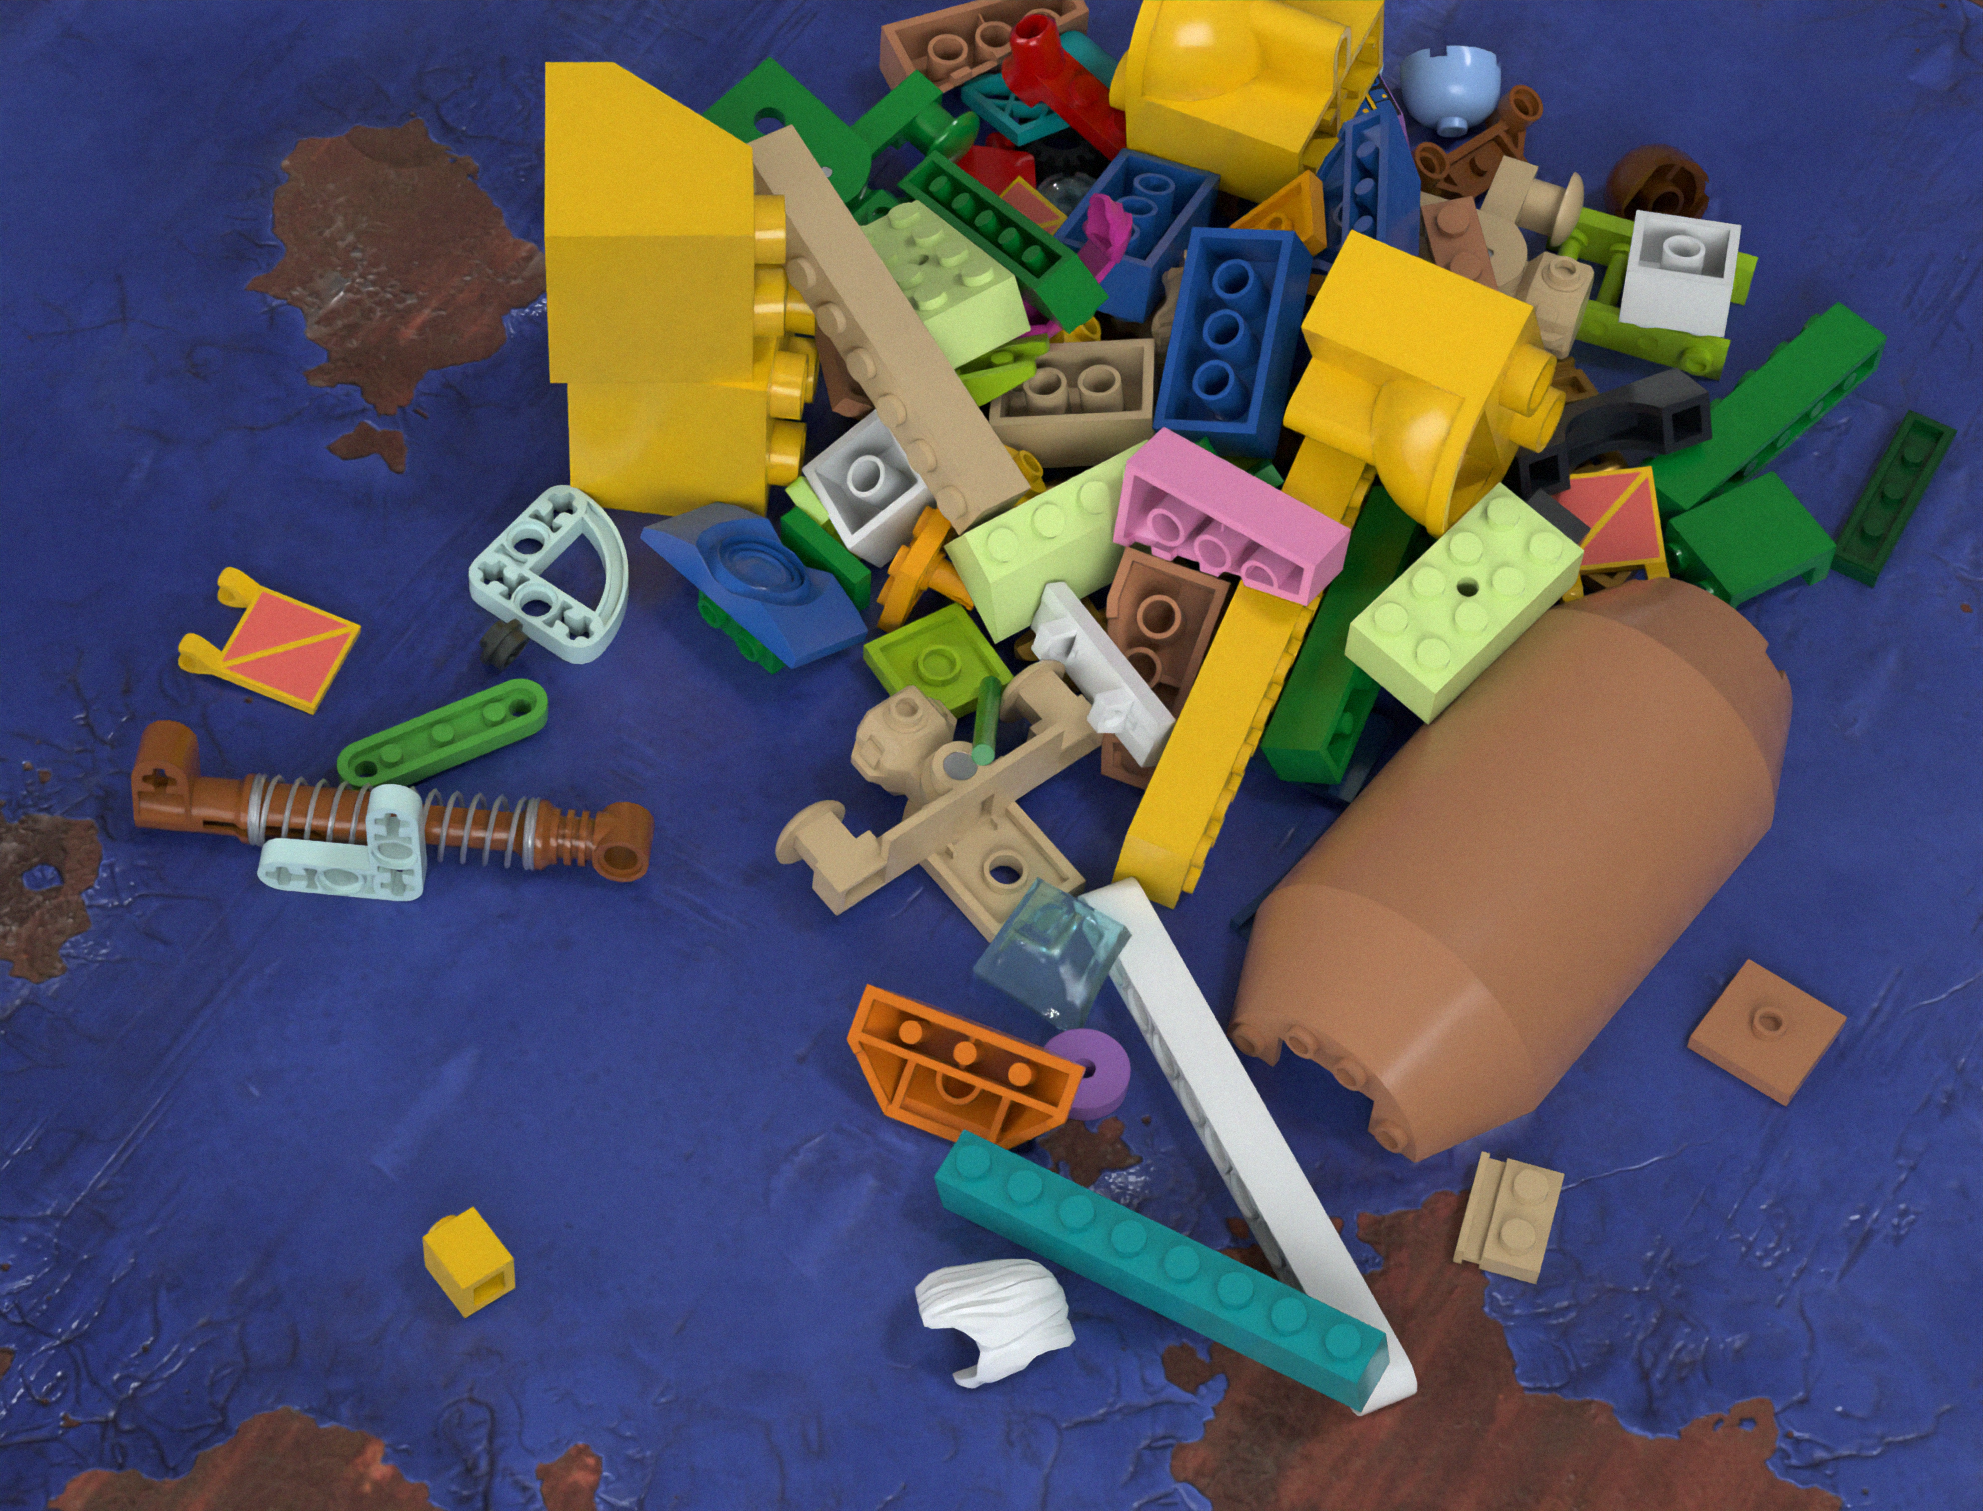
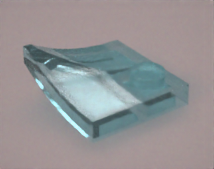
M1037 877L972 970L981 980L1027 1007L1062 1032L1080 1029L1084 1027L1103 982L1132 934L1125 925Z

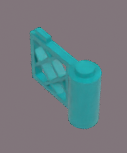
M1074 30L1060 35L1062 48L1110 89L1119 61L1082 32ZM990 72L965 81L964 87H961V101L1018 147L1070 127L1065 120L1045 103H1038L1031 109L1024 102H1020L1019 98L1006 86L1002 72L995 75ZM992 95L1010 96L1009 100L987 99V97ZM1013 117L1037 120L1020 126L1013 120Z

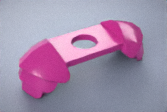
M1094 193L1089 199L1091 205L1088 206V220L1083 222L1082 226L1083 232L1089 240L1077 255L1100 284L1115 264L1120 263L1131 239L1133 222L1132 214L1124 212L1122 203L1113 201L1107 195ZM1022 298L1031 330L1012 340L1047 333L1050 339L1063 330Z

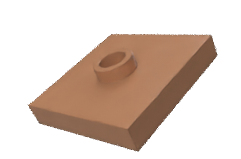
M1748 959L1692 1033L1687 1048L1786 1107L1842 1031L1847 1017Z

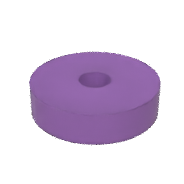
M1080 1028L1064 1031L1046 1043L1043 1048L1086 1067V1071L1092 1074L1091 1077L1082 1079L1068 1118L1082 1121L1099 1119L1109 1115L1122 1104L1128 1092L1131 1068L1127 1053L1115 1039L1097 1030Z

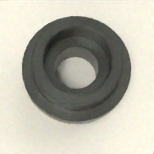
M516 618L507 624L502 620L494 623L479 642V645L484 649L480 656V661L486 666L493 664L500 671L506 669L521 654L530 640V637L522 631L523 624Z

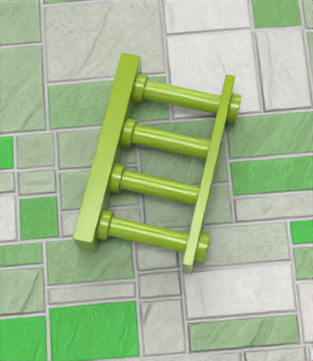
M1582 207L1579 220L1565 242L1557 247H1550L1551 237L1548 236L1545 248L1557 251V255L1571 257L1576 261L1578 258L1608 266L1596 301L1588 300L1581 326L1575 338L1576 340L1669 367H1677L1679 370L1686 371L1692 375L1720 381L1731 340L1710 335L1695 336L1688 332L1656 327L1642 328L1635 324L1619 322L1621 308L1616 307L1626 278L1634 221ZM1738 252L1730 302L1745 305L1758 257Z

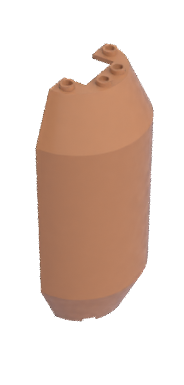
M1659 576L1651 580L1633 579L1549 608L1429 725L1424 722L1264 899L1254 917L1226 1036L1232 1039L1237 1048L1244 1054L1251 1057H1259L1272 1067L1280 1059L1284 1040L1295 1054L1305 1059L1311 1058L1332 1072L1337 1081L1344 1087L1352 1091H1360L1372 1099L1374 1104L1368 1132L1373 1134L1385 1149L1393 1153H1401L1414 1163L1534 1111L1771 828L1793 712V698L1785 670L1777 671L1765 652L1769 643L1746 618L1718 597L1695 585L1668 577Z

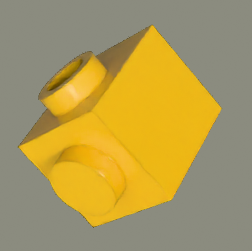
M474 1206L458 1216L449 1215L440 1219L431 1227L428 1234L422 1237L425 1267L464 1318L516 1288L514 1258Z

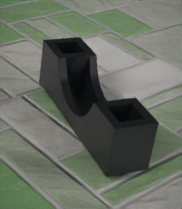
M1676 367L1566 405L1557 428L1543 451L1536 453L1519 446L1501 483L1527 503L1539 488L1550 496L1571 489L1570 475L1573 470L1585 460L1596 455L1629 449L1647 450L1668 455L1711 440L1713 437L1709 391Z

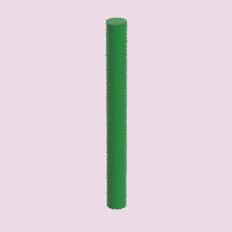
M995 676L983 678L979 687L971 757L980 766L989 765L995 756L1002 691L1001 681Z

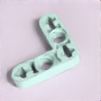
M384 784L375 787L370 794L365 820L368 846L290 838L268 840L263 844L257 872L259 879L270 887L286 891L392 901L417 899L422 895L427 870L423 806L420 795L406 786L397 784ZM391 813L397 814V817H391Z

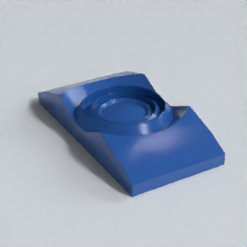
M714 502L643 528L640 538L791 669L863 642L866 638L868 629L834 575L804 566L795 553L782 544L767 518L739 506Z

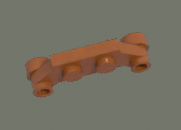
M1526 85L1514 86L1500 98L1498 107L1485 119L1487 130L1448 154L1432 142H1423L1411 151V155L1421 180V191L1447 200L1473 196L1475 200L1488 192L1504 155L1529 163L1523 155L1526 129L1543 114V104L1539 95Z

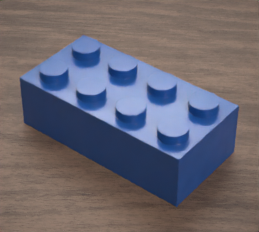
M1121 149L1053 236L1076 254L1089 240L1083 232L1082 226L1083 222L1088 220V206L1091 205L1089 199L1094 193L1107 195L1113 201L1122 203L1124 212L1132 214L1133 223L1130 242L1120 263H1116L1100 282L1101 287L1109 298L1097 308V311L1111 314L1112 317L1119 321H1135L1144 324L1165 295V286L1162 282L1164 272L1169 271L1171 268H1179V260L1183 258L1184 250H1188L1192 227L1213 228L1221 175L1134 150Z
M1192 227L1152 426L1156 433L1165 427L1193 443L1207 436L1210 440L1209 443L1218 456L1275 459L1313 263V256L1295 231Z

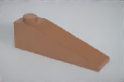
M1126 546L1107 597V635L1177 721L1236 590L1229 582ZM1104 733L1101 752V774L1146 791L1157 766L1141 768L1115 733Z

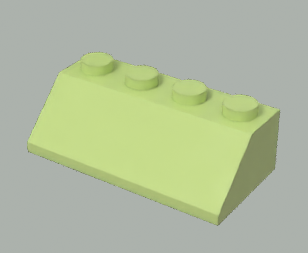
M1148 439L944 545L995 644L1032 624L1035 613L1041 605V597L1046 584L1065 582L1080 600L1113 582L1126 546L1113 542L1126 461L1146 444ZM1138 542L1130 546V548L1152 555L1150 546Z

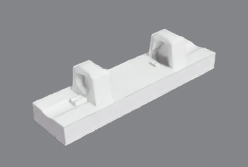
M1065 582L1046 584L1041 597V605L1035 613L1031 624V629L1036 634L1031 650L1040 661L1052 659L1064 664L1065 672L1092 704L1090 713L1087 715V721L1097 733H1115L1141 768L1157 766L1176 725V719Z

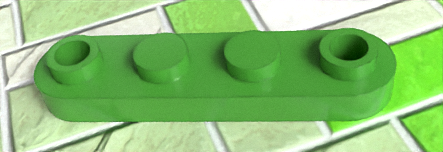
M512 679L356 741L345 747L338 756L337 772L339 784L347 780L352 789L361 790L368 782L373 788L384 784L407 786L531 736L540 731L547 722V694L538 683L532 680ZM516 712H526V713H527V714L522 715V716H520V717H516V716L513 715V714L516 713ZM365 773H370L374 775L371 777H359L360 775Z

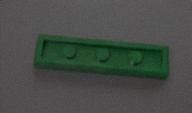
M1908 410L1835 541L1837 547L1830 569L1872 588L1875 587L1950 450L1958 430Z

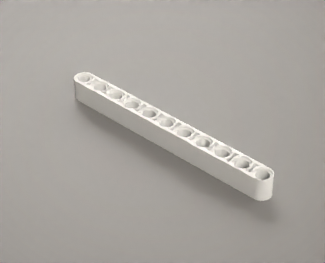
M1129 877L1078 896V914L1089 940L1279 1281L1386 1333L1390 1363L1362 1412L1351 1408L1357 1416H1363L1415 1395L1417 1392V1381L1408 1356L1138 881L1133 877Z

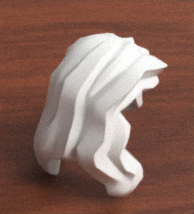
M997 1259L943 1267L929 1273L915 1287L919 1313L924 1327L931 1329L955 1328L966 1333L976 1341L980 1350L978 1364L953 1373L955 1382L967 1388H976L983 1383H992L1021 1371L1036 1356L1047 1351L1068 1347L1076 1340L1071 1324L1067 1319L1069 1310L1062 1286L1058 1284L1054 1275L1043 1265L1029 1259Z

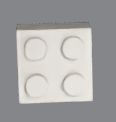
M1637 210L1619 322L1635 324L1642 328L1656 327L1688 332L1695 336L1710 335L1724 338L1734 283L1741 225Z
M876 409L802 468L812 489L829 513L828 516L846 548L879 568H882L892 560L903 544L907 547L914 538L912 531L925 507L928 505L934 509L937 508L936 499L921 476L911 468L905 452L890 429L880 421Z

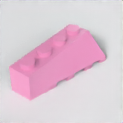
M1163 427L1126 461L1113 542L1130 547L1135 542L1150 546L1153 556L1172 561L1176 556L1198 562L1200 571L1217 577L1223 572H1229L1241 576L1244 586L1307 606L1343 570L1351 529Z

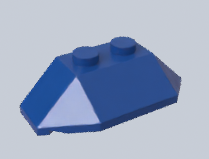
M1389 103L1344 122L1337 134V138L1340 141L1325 157L1316 174L1323 182L1327 248L1313 257L1311 274L1328 275L1351 230L1413 256H1419L1421 180L1396 110Z

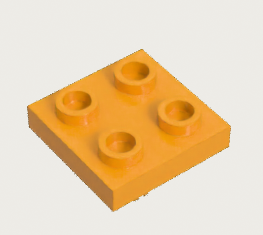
M928 505L925 507L912 531L914 538L908 547L904 544L900 547L888 569L887 574L890 576L877 599V603L884 606L877 627L887 633L893 632L904 625L923 592L927 591L929 587L962 604L970 611L975 607L953 563L945 559L947 552L944 545L951 542L955 528L942 515L938 506L936 509Z

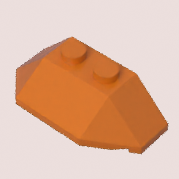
M867 984L846 1038L884 1115L955 1143L965 1129L1006 1150H1010L1065 1124L1086 1071V1067L1039 1045L935 1005L871 984Z

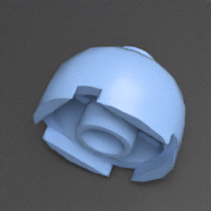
M1456 45L1446 46L1447 56L1430 58V48L1407 56L1400 63V84L1404 105L1411 117L1425 127L1437 130V134L1443 137H1459L1465 135L1468 131L1467 129L1479 125L1493 113L1500 100L1501 63L1497 64L1494 53L1477 47Z

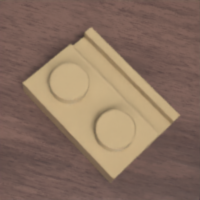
M1482 1151L1453 1262L1461 1264L1462 1260L1480 1264L1478 1269L1537 1284L1565 1174L1507 1158V1162L1489 1158L1490 1153Z

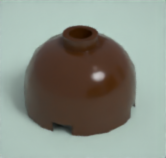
M1660 143L1641 145L1627 152L1617 161L1606 179L1604 202L1607 214L1634 222L1637 210L1701 219L1709 202V197L1704 193L1705 181L1709 183L1708 175L1687 153L1677 147Z

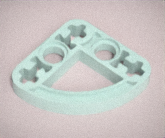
M557 485L544 491L469 567V591L472 599L478 605L506 623L516 618L523 624L522 631L527 636L570 663L585 664L598 658L612 642L624 619L629 595L628 559L622 538L607 513L587 494L570 485ZM571 509L573 510V514L571 515L565 511ZM556 510V511H558V512H561V513L554 519V512H553V511ZM582 533L596 549L606 575L603 596L595 612L539 577ZM526 538L538 540L543 544V548L534 554H522L514 546L517 542ZM502 577L504 585L495 580ZM487 578L492 582L486 585L484 584V579ZM508 593L512 594L510 600H509ZM533 600H542L552 607L548 613L539 617L527 615L521 610L524 604ZM570 632L579 637H577L575 640H571ZM584 632H588L589 639L580 635H582Z

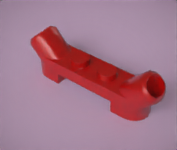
M1030 14L1022 18L1012 27L1008 36L1012 53L1004 59L1001 66L1002 77L1006 86L1031 109L1042 100L1112 162L1122 148L1127 149L1125 112L1110 106V89L1062 48L1055 19L1040 14Z

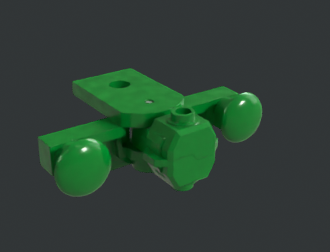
M770 56L701 115L744 143H749L765 136L755 127L756 123L761 119H777L784 127L792 124L859 226H866L888 215L893 207L910 202L906 197L896 198L891 192L886 190L872 191L867 187L870 178L871 161L891 145L898 150L906 142H910L925 158L934 150H937L954 164H957L973 146L980 128L979 116L975 111H968L956 119L941 106L943 92L917 69L849 127Z

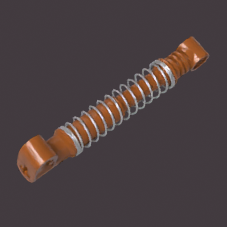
M159 720L149 724L143 730L131 775L134 821L137 828L237 836L243 844H251L252 846L257 844L258 847L263 846L265 839L275 838L368 846L365 820L370 794L374 789L369 782L361 790L352 789L347 780L341 783L338 788L330 787L324 778L316 786L308 785L302 776L294 784H289L285 782L280 774L270 782L266 773L261 775L260 772L258 774L249 773L243 779L201 776L199 743L195 733L189 727L180 722ZM414 786L410 788L414 790L417 794H419L418 791L414 788ZM436 788L428 794L425 805L422 804L425 843L438 845L437 860L439 863L443 861L444 847L452 846L460 847V863L462 865L466 860L467 848L483 849L482 865L484 867L488 864L489 850L505 851L504 866L506 869L510 867L512 852H516L521 857L526 871L529 868L531 871L534 869L542 871L549 864L557 865L559 858H563L565 866H572L573 859H577L578 867H586L587 861L590 860L592 861V868H595L600 875L617 882H632L640 879L647 872L655 821L652 814L639 804L616 802L606 806L602 811H597L596 818H591V810H583L582 816L579 817L577 816V809L569 808L567 815H563V809L554 807L549 799H540L538 797L535 800L532 797L528 800L524 796L518 801L515 812H510L508 800L503 794L496 799L492 810H487L486 799L481 792L474 796L470 808H465L463 795L458 790L451 795L448 805L443 806L441 794ZM434 794L436 796L437 806L430 805ZM456 797H458L460 808L453 807ZM479 798H480L482 810H481V809H475V808H476V804H477ZM501 800L503 803L504 812L498 811ZM523 803H524V804H525V809H524L523 811H521V808H522ZM391 813V817H397V814Z

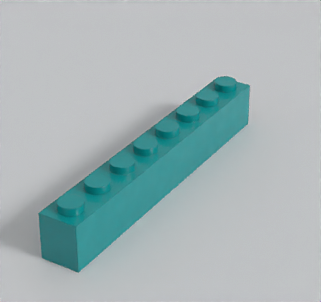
M965 1129L934 1176L943 1208L1359 1412H1362L1390 1363L1385 1332Z

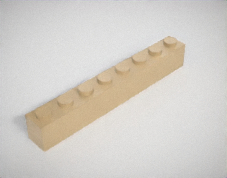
M792 124L746 143L753 147L754 195L785 194L786 258L785 264L781 265L787 273L789 282L800 292L816 316L820 329L831 339L846 362L850 375L859 382L875 406L880 421L890 429L900 444L911 468L921 476L936 499L937 506L942 515L951 522L960 536L1009 511L1031 488L1030 484Z

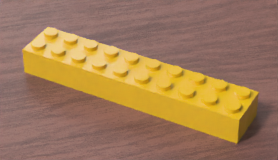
M1305 436L1281 491L1348 527L1352 532L1360 513L1365 495L1369 494L1377 471L1372 464ZM1241 578L1127 831L1111 884L1133 877L1138 881L1149 900L1173 910L1182 891L1193 894L1205 866L1204 862L1209 850L1213 848L1223 826L1230 802L1233 803L1249 759L1253 757L1268 716L1270 712H1273L1281 694L1289 668L1293 667L1307 627L1315 617L1324 589L1305 606L1244 586Z

